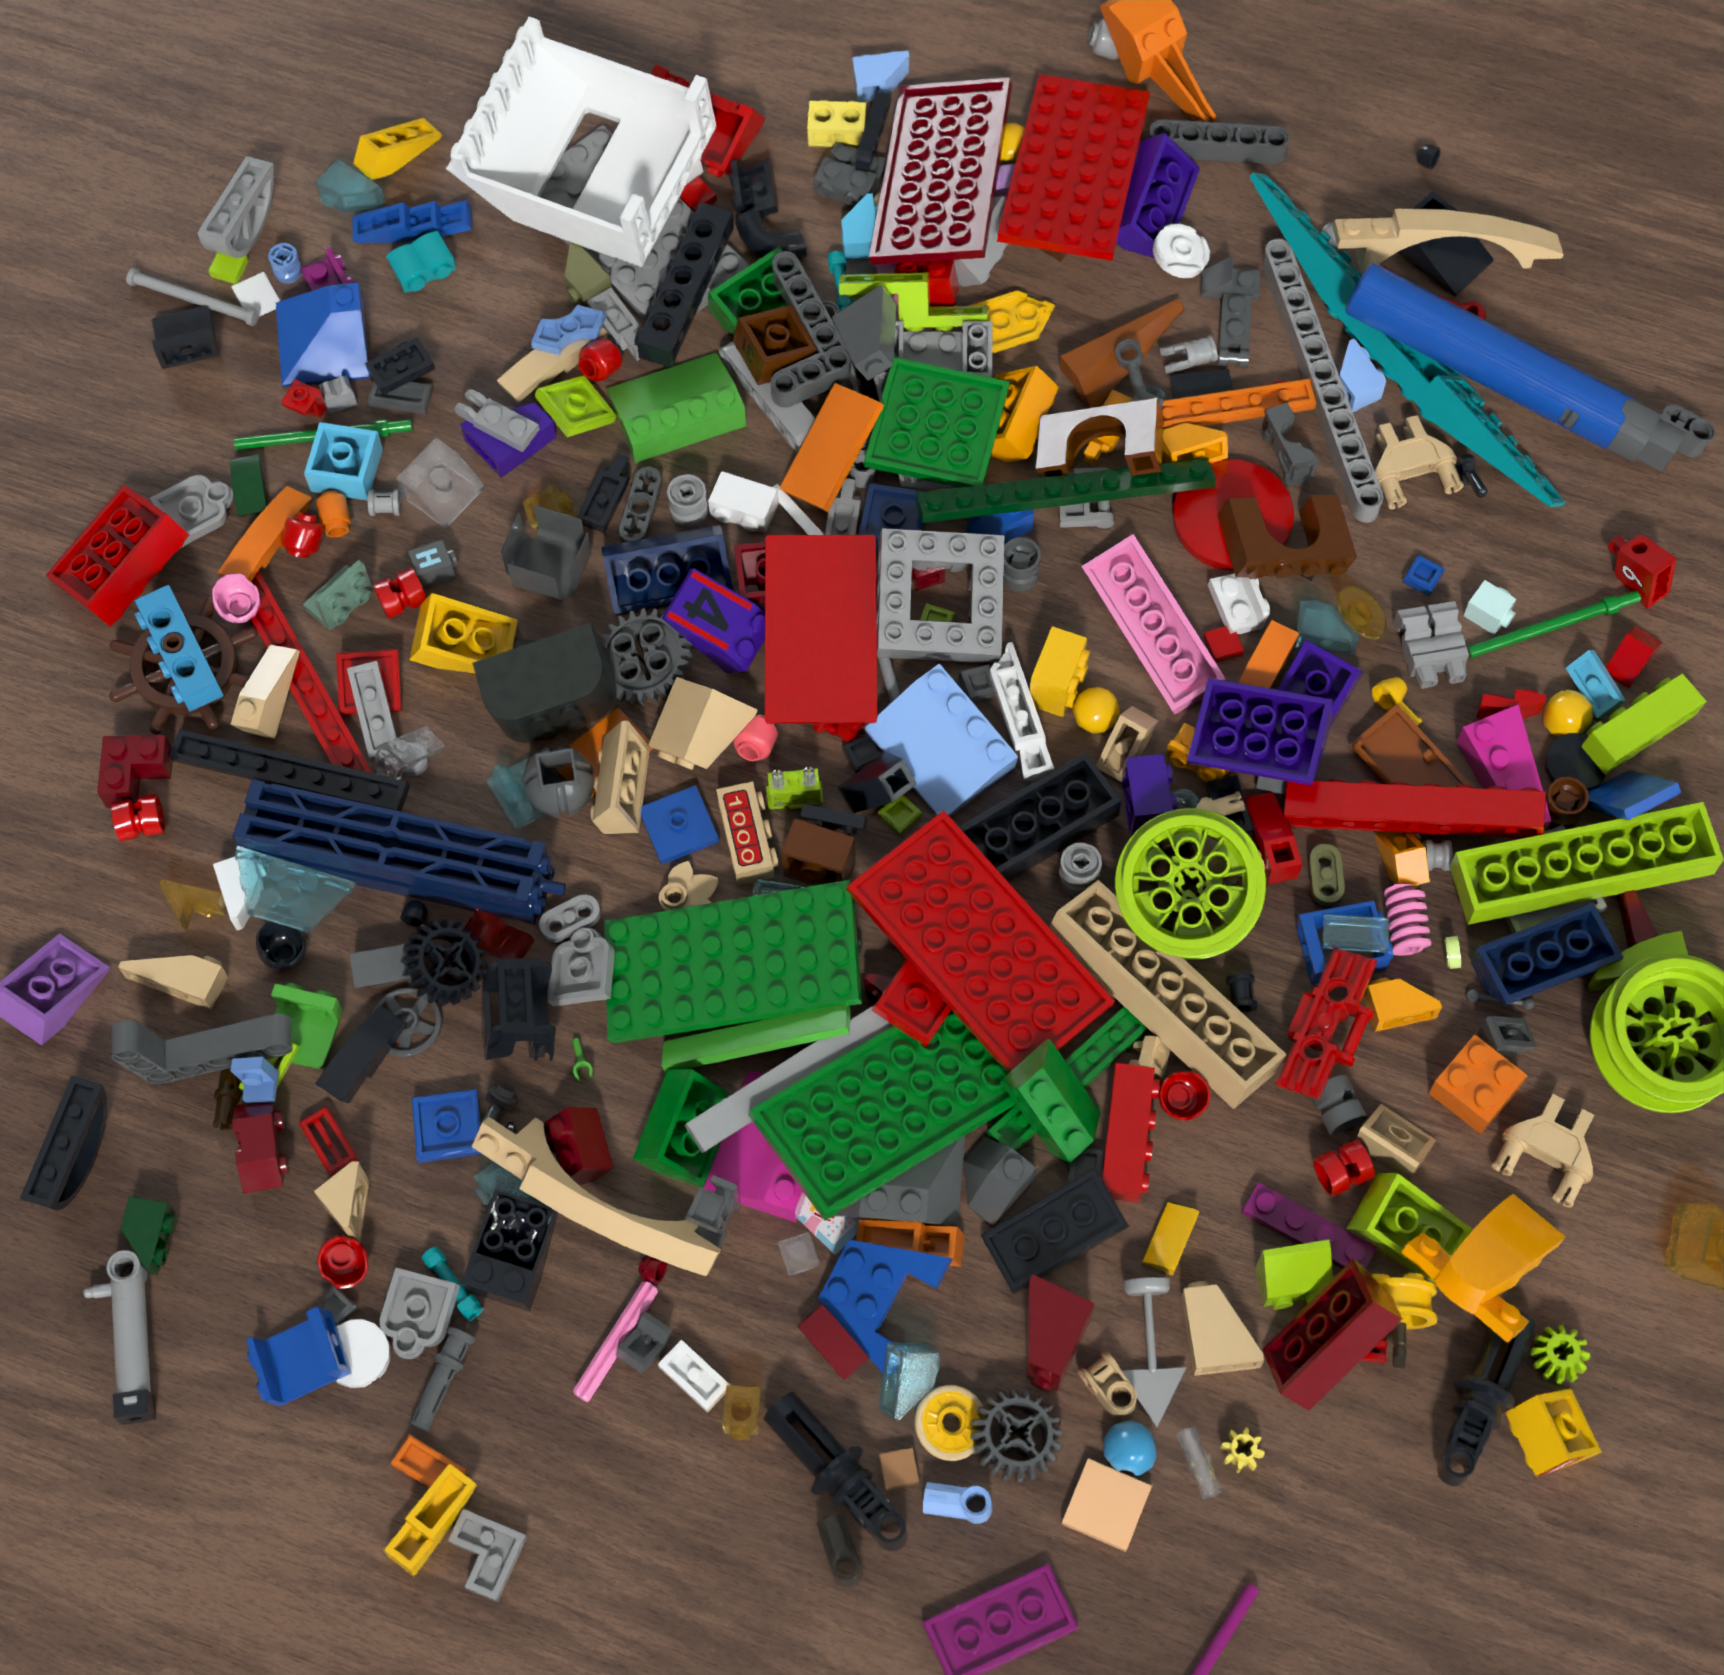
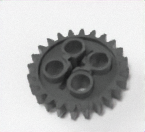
M642 608L638 617L633 611H630V619L627 621L622 616H619L620 625L617 627L610 623L609 627L612 633L610 635L602 633L601 636L606 641L603 645L606 649L617 688L616 698L620 702L626 698L630 705H634L638 698L642 706H645L648 698H651L657 704L658 695L661 693L668 699V689L673 687L676 677L687 680L682 671L692 669V666L686 660L693 658L694 655L688 649L692 644L666 623L657 609H654L651 615H649L647 610ZM638 634H640V643H641V646H642L643 649L646 651V653H644V656H643L641 647H640V645L638 644V641H637V635H638ZM660 635L657 641L650 643L654 636ZM631 644L627 651L621 652L626 645ZM643 660H645L646 665L650 671V680H648L647 669L642 663ZM666 662L662 669L656 670L660 663ZM638 671L634 678L628 679L632 672Z

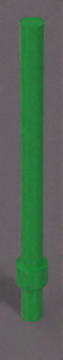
M388 419L375 420V423L347 426L377 431L379 438L389 437L390 433L413 431L411 419L389 422ZM317 429L234 438V446L238 450L314 442Z
M1635 590L1617 597L1611 595L1600 599L1599 603L1467 646L1469 658L1602 614L1609 616L1618 613L1620 608L1640 602V594Z

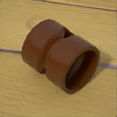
M1561 777L1554 780L1546 792V803L1551 818L1549 829L1564 825L1566 830L1572 829L1579 822L1588 804L1589 794L1585 785L1578 779Z

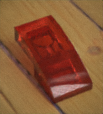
M479 909L475 910L462 930L472 928L471 939L481 938L480 943L476 946L485 949L486 952L500 959H523L535 941L529 933L506 925L501 918Z

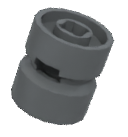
M1017 537L1009 540L1004 545L1003 584L1012 591H1028L1039 580L1041 551L1033 540Z
M1339 1075L1328 1079L1320 1099L1311 1098L1316 1109L1324 1112L1321 1120L1329 1135H1338L1362 1124L1368 1118L1359 1099H1353L1356 1092L1347 1075Z

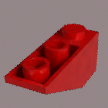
M1270 792L1244 798L1254 829V842L1262 855L1261 858L1264 860L1267 885L1298 879L1302 860L1294 834L1274 793Z

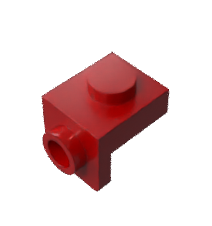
M294 380L281 400L283 407L304 416L310 413L322 418L327 410L321 390L298 380Z

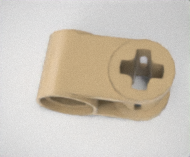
M1104 1351L1101 1354V1358L1087 1369L1082 1367L1078 1370L1084 1385L1096 1396L1112 1418L1124 1420L1134 1413L1137 1392L1122 1373L1117 1362L1107 1351ZM1117 1394H1123L1129 1398L1130 1403L1125 1407H1119L1113 1403L1112 1398Z

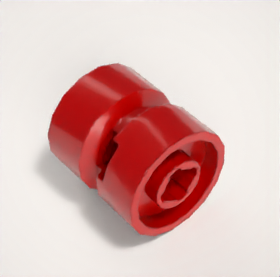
M413 567L396 573V577L393 580L386 577L373 583L375 593L388 620L403 614L406 607L411 609L419 607L426 599L424 590Z
M157 794L138 797L135 803L131 799L112 802V820L115 833L120 842L137 839L140 833L147 837L165 833L163 808Z
M1357 1139L1338 1146L1337 1153L1327 1151L1313 1158V1166L1318 1180L1330 1197L1349 1190L1350 1183L1358 1186L1375 1177L1372 1161L1364 1146Z

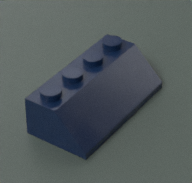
M720 525L601 547L614 614L670 604L690 569L698 570L733 591L725 542Z
M1592 903L1477 947L1471 965L1485 991L1502 1004L1508 1005L1622 961L1624 957L1597 908Z

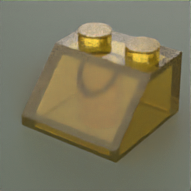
M1677 1203L1675 1216L1671 1223L1672 1231L1669 1245L1665 1252L1664 1266L1682 1279L1724 1291V1212L1712 1203Z

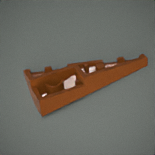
M1179 298L1060 356L1059 369L1076 388V397L1086 409L1100 407L1110 392L1115 390L1124 377L1127 378L1129 375L1128 370L1120 367L1115 355L1117 345L1125 339L1136 340L1141 345L1144 358L1152 349L1154 342L1169 329V325L1173 320L1183 313L1184 308ZM1127 349L1123 351L1121 357L1125 360H1131L1135 358L1137 351Z

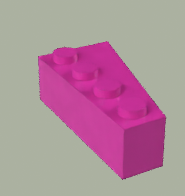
M1519 704L1462 728L1457 745L1482 789H1488L1491 786H1502L1507 790H1521L1522 788L1532 787L1543 791ZM1547 803L1545 811L1544 832L1547 831L1551 823ZM1511 838L1512 841H1513V840H1518V839H1523V838Z

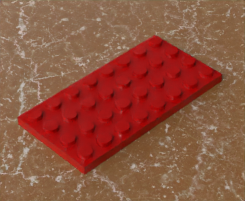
M1039 74L1003 210L997 242L1113 261L1148 109L1150 92Z
M944 810L847 885L846 890L1008 1074L1046 1039H1050L1056 1049L1060 1050L1115 1003L1113 998Z

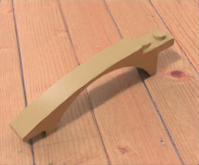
M1394 209L1392 218L1335 219L1333 225L1338 249L1356 248L1355 254L1360 273H1363L1369 264L1374 262L1379 265L1388 257L1409 246L1431 239L1452 236L1476 237L1497 243L1511 252L1518 259L1522 268H1531L1534 259H1562L1564 255L1556 233L1536 226L1483 214L1451 210Z
M490 1117L482 1122L472 1147L523 1180L520 1186L522 1191L570 1220L625 1247L700 1275L707 1276L721 1249L695 1233L699 1225L687 1220L663 1221L640 1217L617 1209L594 1197L572 1180L555 1160L546 1141L544 1123L536 1117L517 1134H514Z

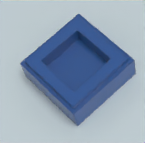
M1417 555L1405 575L1403 583L1430 596L1442 577L1445 568Z

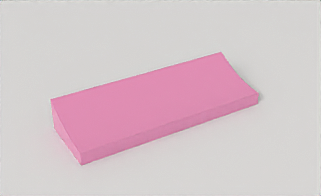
M1134 534L1082 566L1174 715L1203 700L1208 678L1227 681Z

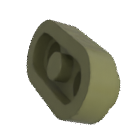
M1320 844L1311 851L1308 861L1311 895L1320 906L1333 907L1342 900L1345 891L1342 856L1335 846ZM1326 860L1330 865L1324 867L1320 865L1319 861ZM1329 889L1332 895L1326 896L1322 893V890Z

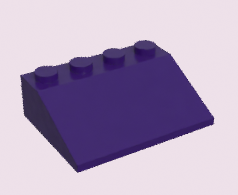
M1208 678L1187 763L1312 786L1330 730L1332 700Z

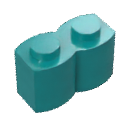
M438 231L425 234L412 244L400 246L386 255L389 267L404 293L419 291L430 280L444 279L456 269L453 256Z

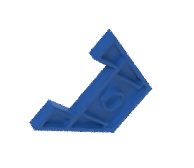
M848 1240L818 1300L848 1332L886 1378L889 1379L894 1374L906 1348L880 1334L878 1331L908 1273L926 1284L938 1288L953 1258Z

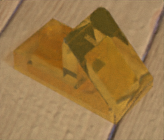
M166 880L160 881L159 886L185 931L188 929L194 909L197 913L204 916H213V914L225 915L227 907L222 892Z

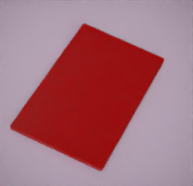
M875 535L766 536L765 722L767 724L877 722Z

